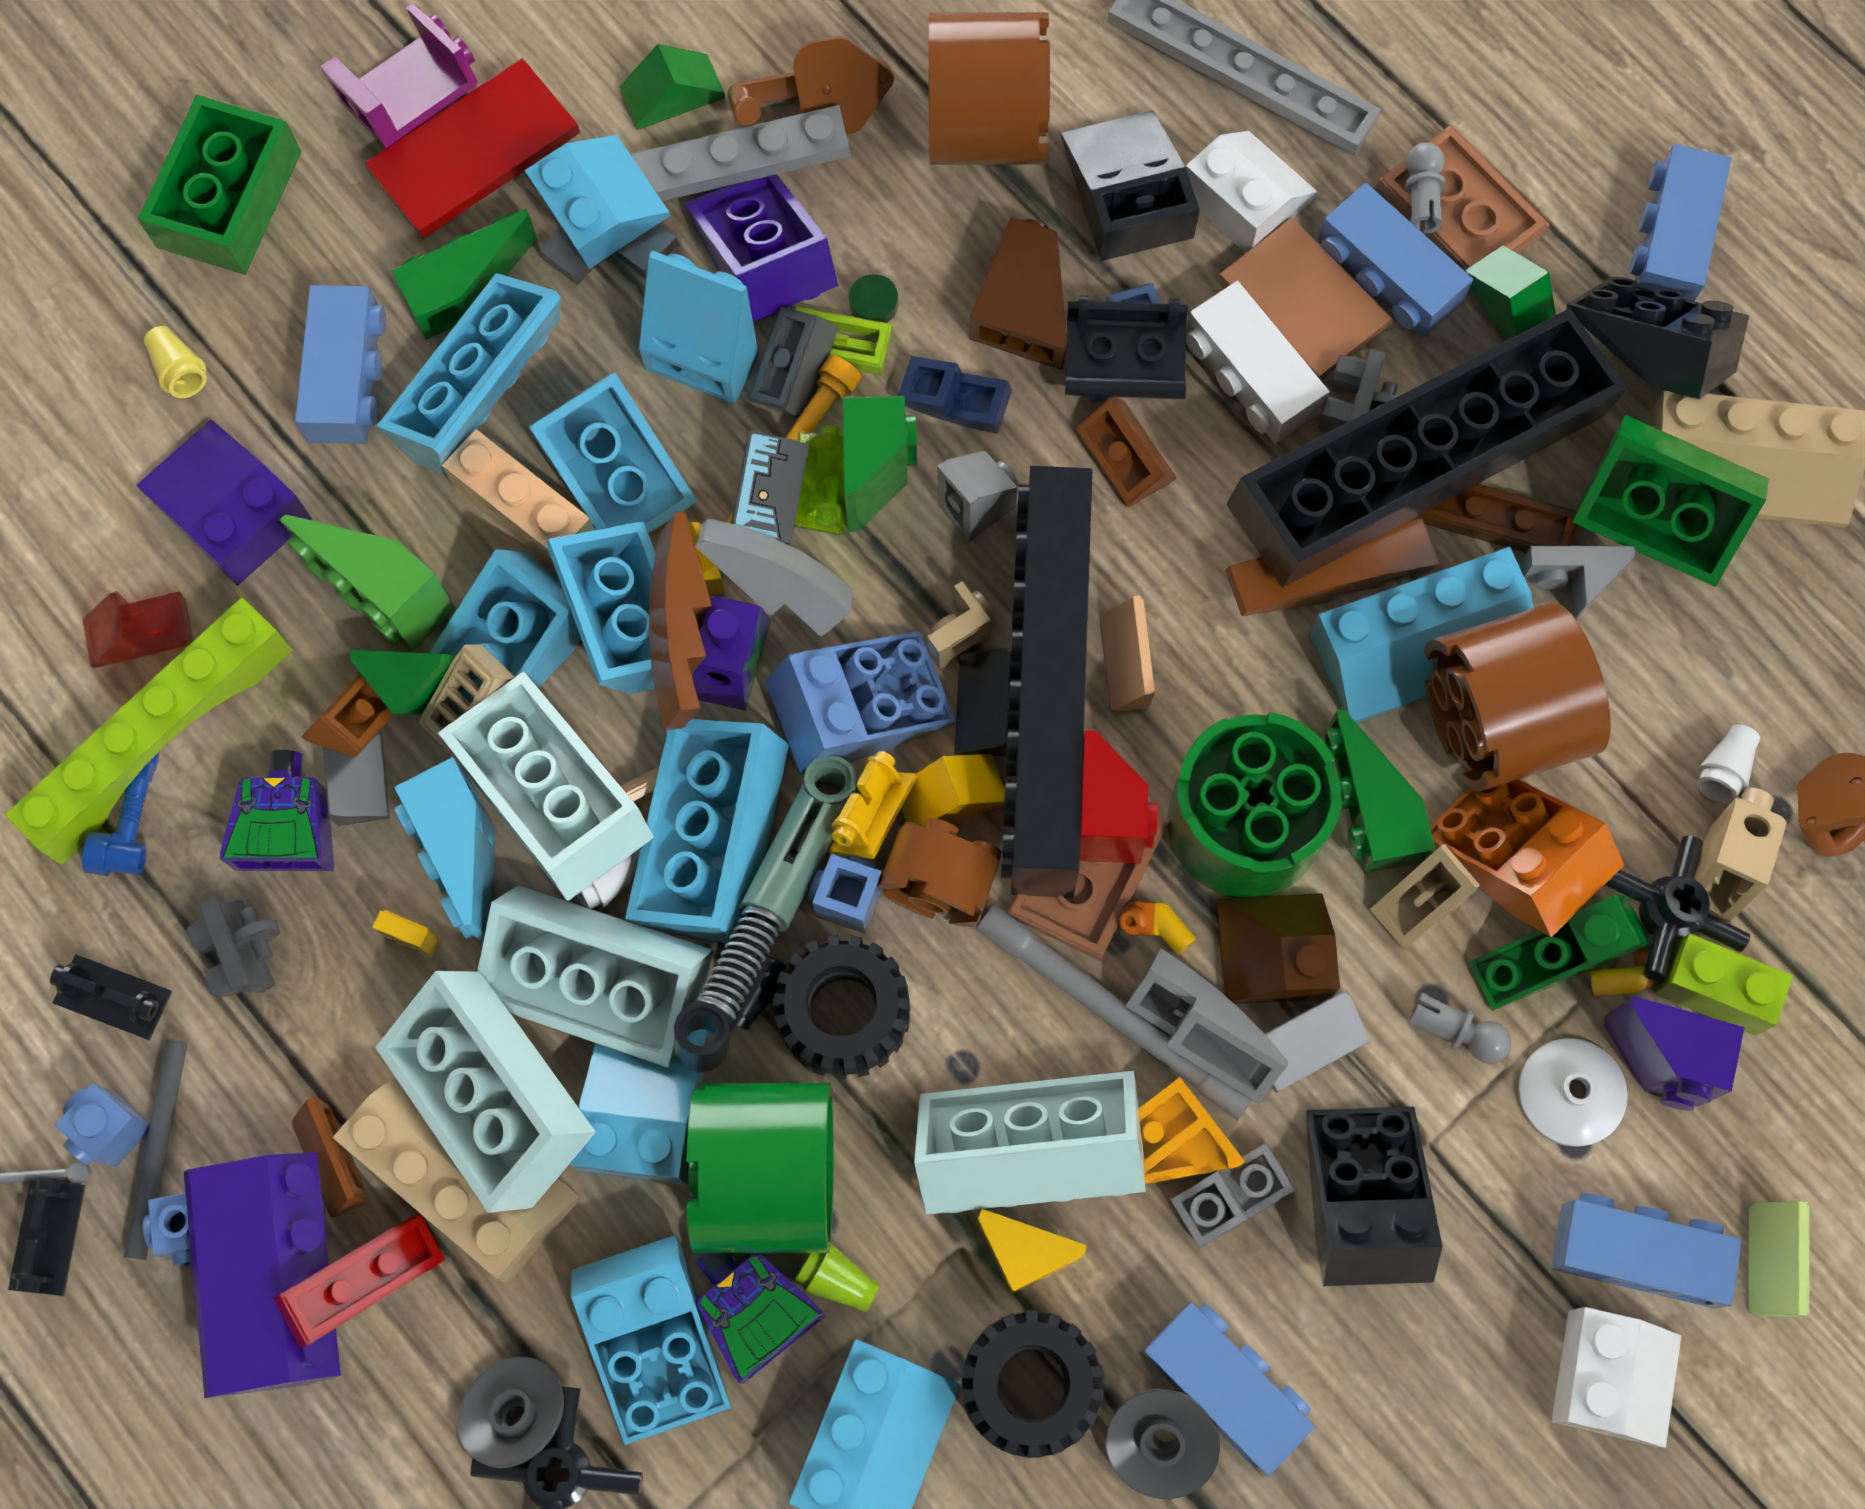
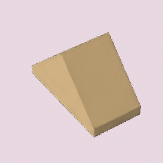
M1444 844L1371 907L1370 911L1405 950L1463 904L1480 884Z

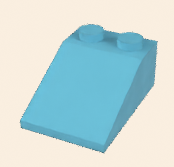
M615 372L610 373L527 426L584 514L590 518L595 530L643 521L647 532L650 533L669 521L675 512H683L698 502Z
M495 549L429 653L457 655L464 645H483L513 676L516 677L524 671L539 688L573 653L581 641V636L559 578L527 551ZM473 674L470 679L480 688L483 682ZM462 688L460 693L472 703L474 697ZM452 701L451 704L456 709H458L462 714H464V712Z
M704 1029L695 1030L689 1034L687 1039L694 1045L706 1046L709 1031ZM595 1043L578 1108L596 1133L569 1165L577 1171L584 1173L686 1185L689 1163L686 1160L691 1097L693 1090H698V1083L702 1081L703 1072L699 1073L688 1070L680 1064L677 1057H675L672 1065L667 1068Z

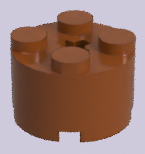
M929 818L926 827L913 822H904L897 833L878 889L885 890L884 896L890 901L919 915L933 919L935 913H950L952 915L949 924L974 927L978 925L999 867L1002 850L984 841L973 840L969 842L957 836L959 829L956 826L940 819Z

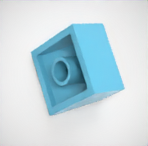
M617 135L566 143L525 170L537 192L589 269L671 216Z

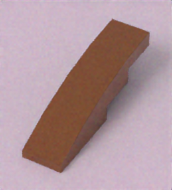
M685 511L675 512L659 535L651 577L649 640L653 682L664 731L684 728L700 709L691 675L706 657L698 623L712 607Z
M1422 519L1403 523L1283 588L1261 556L1231 565L1225 572L1241 616L1327 603L1336 594L1378 588L1388 579L1429 573L1439 565V561Z

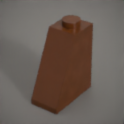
M1010 217L970 315V340L1062 370L1066 357L1067 333L1057 231L1049 229L1045 224L1037 220L1027 219L1023 221Z

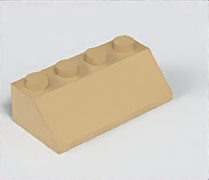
M1663 390L1647 413L1646 424L1769 478L1767 499L1756 518L1846 528L1849 524L1865 470V410L1706 394L1698 400Z
M395 1077L371 1093L332 1137L493 1277L508 1284L581 1198L557 1178L533 1208L487 1213Z

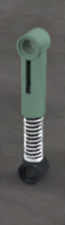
M829 755L813 760L806 768L803 785L739 906L743 918H739L737 921L738 926L734 927V934L729 937L730 942L725 944L726 950L721 952V959H718L716 962L717 967L712 969L713 975L708 977L709 983L704 985V992L699 994L697 1001H693L691 1005L684 1008L676 1017L674 1024L675 1055L680 1064L688 1070L699 1073L712 1071L719 1067L726 1059L729 1049V1037L736 1025L735 1013L741 1009L738 1003H743L745 1001L743 995L749 993L746 986H752L751 978L758 976L755 970L762 968L760 962L766 960L764 954L769 953L770 949L768 946L774 944L772 937H777L778 932L788 929L833 840L832 834L834 831L831 825L834 819L839 817L851 793H855L857 782L855 770L842 757ZM829 784L837 787L841 792L836 795H826L818 791L817 788ZM813 819V820H814V823H813V825H812V827H811V829H810V831H809V833H808V835H807V837H806V839H805V841H804V843H803V845H802L800 851L798 852V851H796V850H797V848H798V846H799V844H800V842H801V840H802V838H803V836H804V834H805V832H806V830H807V828H808V826H809L811 820ZM704 1029L713 1033L716 1039L709 1045L697 1046L691 1043L687 1037L695 1030Z

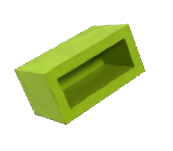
M1689 933L1675 943L1666 978L1664 981L1657 983L1654 994L1708 1017L1745 1027V1032L1756 1036L1777 1025L1794 975Z

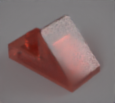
M117 591L111 592L83 618L90 666L93 668L189 646L193 642L186 598L180 591L133 603H128Z

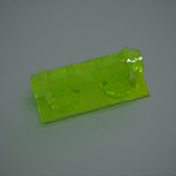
M824 425L821 427L820 434L800 431L798 433V441L808 443L809 448L794 527L841 535L844 506V450L841 428L835 425Z

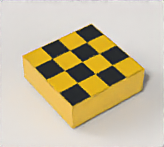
M380 910L372 926L385 939L432 958L440 942L437 939L438 937L429 928L387 910H384V912Z

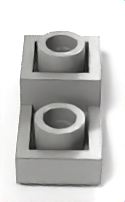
M1268 1143L1243 1156L1242 1158L1245 1162L1238 1168L1217 1171L1171 1199L1199 1248L1296 1191V1188Z

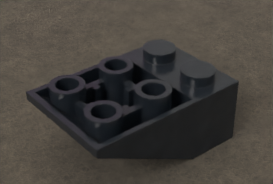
M1153 110L1061 132V139L1100 261L1194 238L1200 208L1186 167Z
M1611 277L1567 304L1566 310L1570 308L1585 329L1651 387L1699 400L1737 371L1749 315L1734 312V307L1728 303L1721 301L1698 303L1685 299V294L1677 290L1657 289L1651 291L1637 287L1638 283L1635 280L1625 277Z
M1415 1107L1307 1110L1306 1123L1315 1239L1323 1286L1434 1282L1443 1246Z

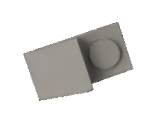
M1531 546L1520 562L1519 567L1526 583H1537V587L1541 589H1557L1571 583L1573 617L1577 620L1619 577L1634 558L1635 551L1634 546Z

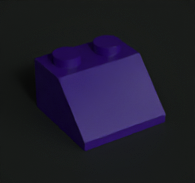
M1636 996L1605 1015L1603 1026L1645 1092L1661 1096L1660 1103L1674 1109L1693 1111L1695 1106L1710 1103L1712 1100L1732 1092L1745 1027Z

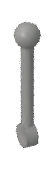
M75 1162L68 1169L0 1173V1184L30 1182V1179H69L74 1184L82 1185L90 1180L92 1170L89 1165Z

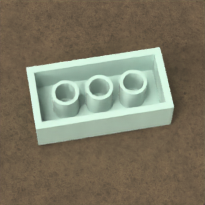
M524 671L438 732L460 767L567 902L654 838L636 804Z
M435 971L375 1047L487 1213L533 1208L596 1133L481 972Z

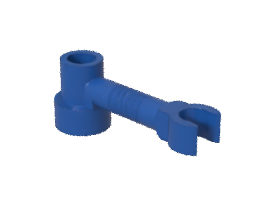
M159 752L145 765L125 789L123 805L121 806L122 810H120L121 815H119L115 833L107 834L94 831L89 833L82 855V868L85 873L108 876L111 871L141 875L143 872L147 848L145 844L135 843L143 811L142 808L144 807V798H146L149 782L152 781L153 774L157 768Z

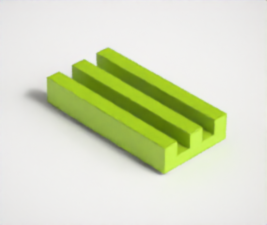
M796 306L795 310L819 316L836 325L837 331L878 338L877 343L848 338L847 335L837 333L832 346L835 349H831L829 355H835L846 360L860 372L877 375L883 374L884 360L887 357L888 343L892 335V324Z

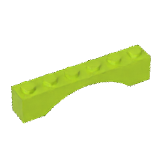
M241 597L12 807L5 816L40 852L63 865L85 844L90 832H98L103 827L109 813L125 789L166 744L215 706L258 684L293 649L278 631Z

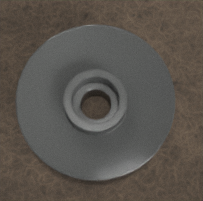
M529 1357L506 1359L484 1371L468 1389L459 1410L458 1433L466 1452L479 1463L492 1468L513 1467L537 1455L554 1436L563 1415L564 1393L557 1375L543 1362ZM524 1413L521 1419L516 1424H514V1421L517 1418V1416Z
M1150 1389L1131 1396L1115 1411L1107 1430L1106 1448L1114 1471L1130 1488L1152 1498L1175 1499L1195 1492L1210 1479L1219 1459L1220 1438L1215 1422L1210 1418L1205 1409L1190 1396L1170 1389ZM1159 1429L1171 1431L1174 1434V1438L1171 1441L1163 1442L1155 1437L1154 1432Z

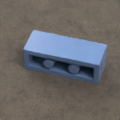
M1673 144L1664 162L1656 160L1648 182V189L1655 191L1652 203H1646L1638 227L1639 232L1645 233L1643 246L1637 245L1629 267V274L1636 275L1637 287L1651 291L1673 289L1684 293L1687 300H1696L1705 286L1732 157Z
M1365 182L1324 219L1318 239L1321 247L1338 264H1342L1353 274L1358 284L1370 296H1377L1388 306L1400 325L1406 329H1413L1422 339L1463 303L1473 278L1368 183Z
M310 285L295 418L296 425L308 443L367 444L369 426H375L377 403L375 397L372 396L373 381L380 380L382 372V361L380 352L377 350L378 335L385 334L386 313L384 306L378 305L369 286Z
M1581 1193L1580 1200L1574 1199L1561 1205L1551 1266L1552 1270L1714 1309L1732 1306L1742 1239L1724 1235L1723 1225L1697 1219H1691L1689 1226L1668 1221L1669 1213L1666 1211L1636 1206L1634 1213L1614 1209V1200L1611 1198L1588 1193Z
M1190 1302L1143 1349L1141 1354L1179 1392L1190 1396L1198 1402L1215 1422L1218 1432L1262 1476L1269 1477L1314 1429L1315 1425L1306 1417L1311 1408L1289 1386L1286 1385L1280 1391L1264 1375L1270 1367L1252 1348L1245 1344L1239 1350L1223 1334L1229 1326L1211 1307L1204 1303L1198 1309Z

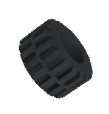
M839 935L827 936L828 943L818 946L815 940L805 945L807 952L801 956L795 953L788 960L789 969L787 972L781 971L777 980L778 992L774 994L773 1006L776 1012L775 1020L785 1045L791 1050L795 1059L803 1066L805 1064L810 1066L814 1073L821 1076L829 1073L833 1074L835 1079H847V1075L857 1073L859 1078L870 1074L869 1069L877 1065L879 1068L883 1067L889 1062V1056L893 1051L898 1052L902 1046L903 1036L905 1032H908L911 1008L908 985L905 976H902L899 971L897 962L892 956L886 957L883 953V948L874 942H872L871 946L865 945L861 937L850 935L849 941H840ZM839 980H851L864 985L870 990L875 1001V1011L870 1022L860 1031L847 1036H834L821 1031L814 1023L811 1015V1005L816 994L824 986Z
M1038 1311L1012 1313L990 1324L972 1344L962 1373L964 1406L974 1427L993 1446L1012 1455L1040 1458L1063 1452L1066 1448L1076 1444L1083 1438L1089 1427L1093 1426L1098 1416L1097 1412L1100 1403L1103 1401L1102 1377L1104 1375L1102 1365H1099L1095 1354L1097 1351L1091 1341L1088 1342L1081 1334L1082 1331L1073 1323L1069 1324L1062 1320L1061 1316L1052 1313L1045 1314ZM1024 1350H1038L1050 1355L1060 1365L1065 1377V1392L1061 1403L1051 1414L1040 1419H1025L1012 1413L1003 1403L998 1389L999 1374L1003 1365L1011 1356Z

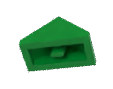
M657 44L619 86L636 130L725 98V92L708 54Z
M1504 245L1465 270L1473 278L1470 288L1506 341L1556 315L1549 272Z
M353 649L350 651V660L392 714H422L450 664L456 657L455 654Z

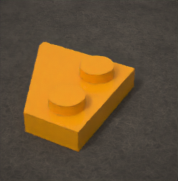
M1181 1077L1138 1108L1144 1153L1145 1185L1238 1168L1245 1162Z

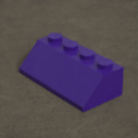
M317 1152L264 1155L184 1171L204 1399L305 1386L341 1376L336 1328L308 1346L300 1348L273 1299L329 1265Z

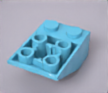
M652 250L648 258L639 344L645 370L735 404L759 355L747 287L731 274L725 272L713 274L697 268L693 262L681 255L670 254L666 256Z
M452 757L395 786L394 788L402 804L394 809L407 834L414 837L420 849L425 848V850L417 853L428 877L432 882L436 881L443 894L448 893V896L440 899L451 923L455 928L459 927L466 939L474 936L483 945L491 902L494 901L496 828L474 785Z
M677 1234L571 1270V1299L624 1445L731 1408L706 1322L696 1304L699 1298Z

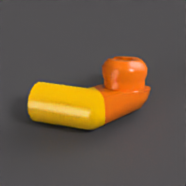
M1131 902L1119 914V926L1126 934L1161 936L1177 956L1187 950L1197 940L1189 928L1166 903Z
M1650 948L1640 949L1634 953V967L1591 970L1593 995L1634 994L1659 983L1646 978L1643 974Z

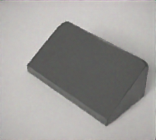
M781 307L749 401L799 418L817 392V381L821 377L818 371L829 357L837 334V326L819 316Z
M381 730L357 757L322 747L330 819L337 826L389 819Z

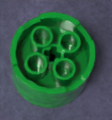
M1269 712L1268 715H1243L1231 719L1226 717L1201 733L1184 758L1169 802L1167 814L1170 843L1184 869L1208 889L1229 897L1270 896L1287 889L1303 877L1333 832L1338 822L1343 802L1341 800L1340 780L1334 765L1335 758L1324 741L1299 721ZM1258 792L1265 799L1263 802L1258 803L1256 807H1253L1247 803V800Z
M698 1083V1090H693L691 1097L686 1160L689 1163L690 1198L694 1199V1201H688L687 1203L688 1234L692 1252L829 1253L832 1238L834 1196V1118L831 1083Z

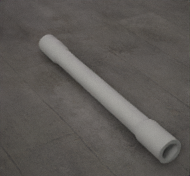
M993 905L977 927L978 932L1011 956L1023 960L1194 1085L1201 1095L1238 1121L1252 1102L1250 1098L1166 1047L1171 1035L1126 1008V1003L1037 939L1030 929L997 905Z

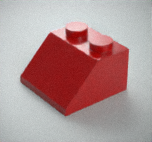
M1085 730L1079 861L1141 864L1144 848H1153L1154 835H1157L1158 803L1148 802L1149 785L1096 730Z

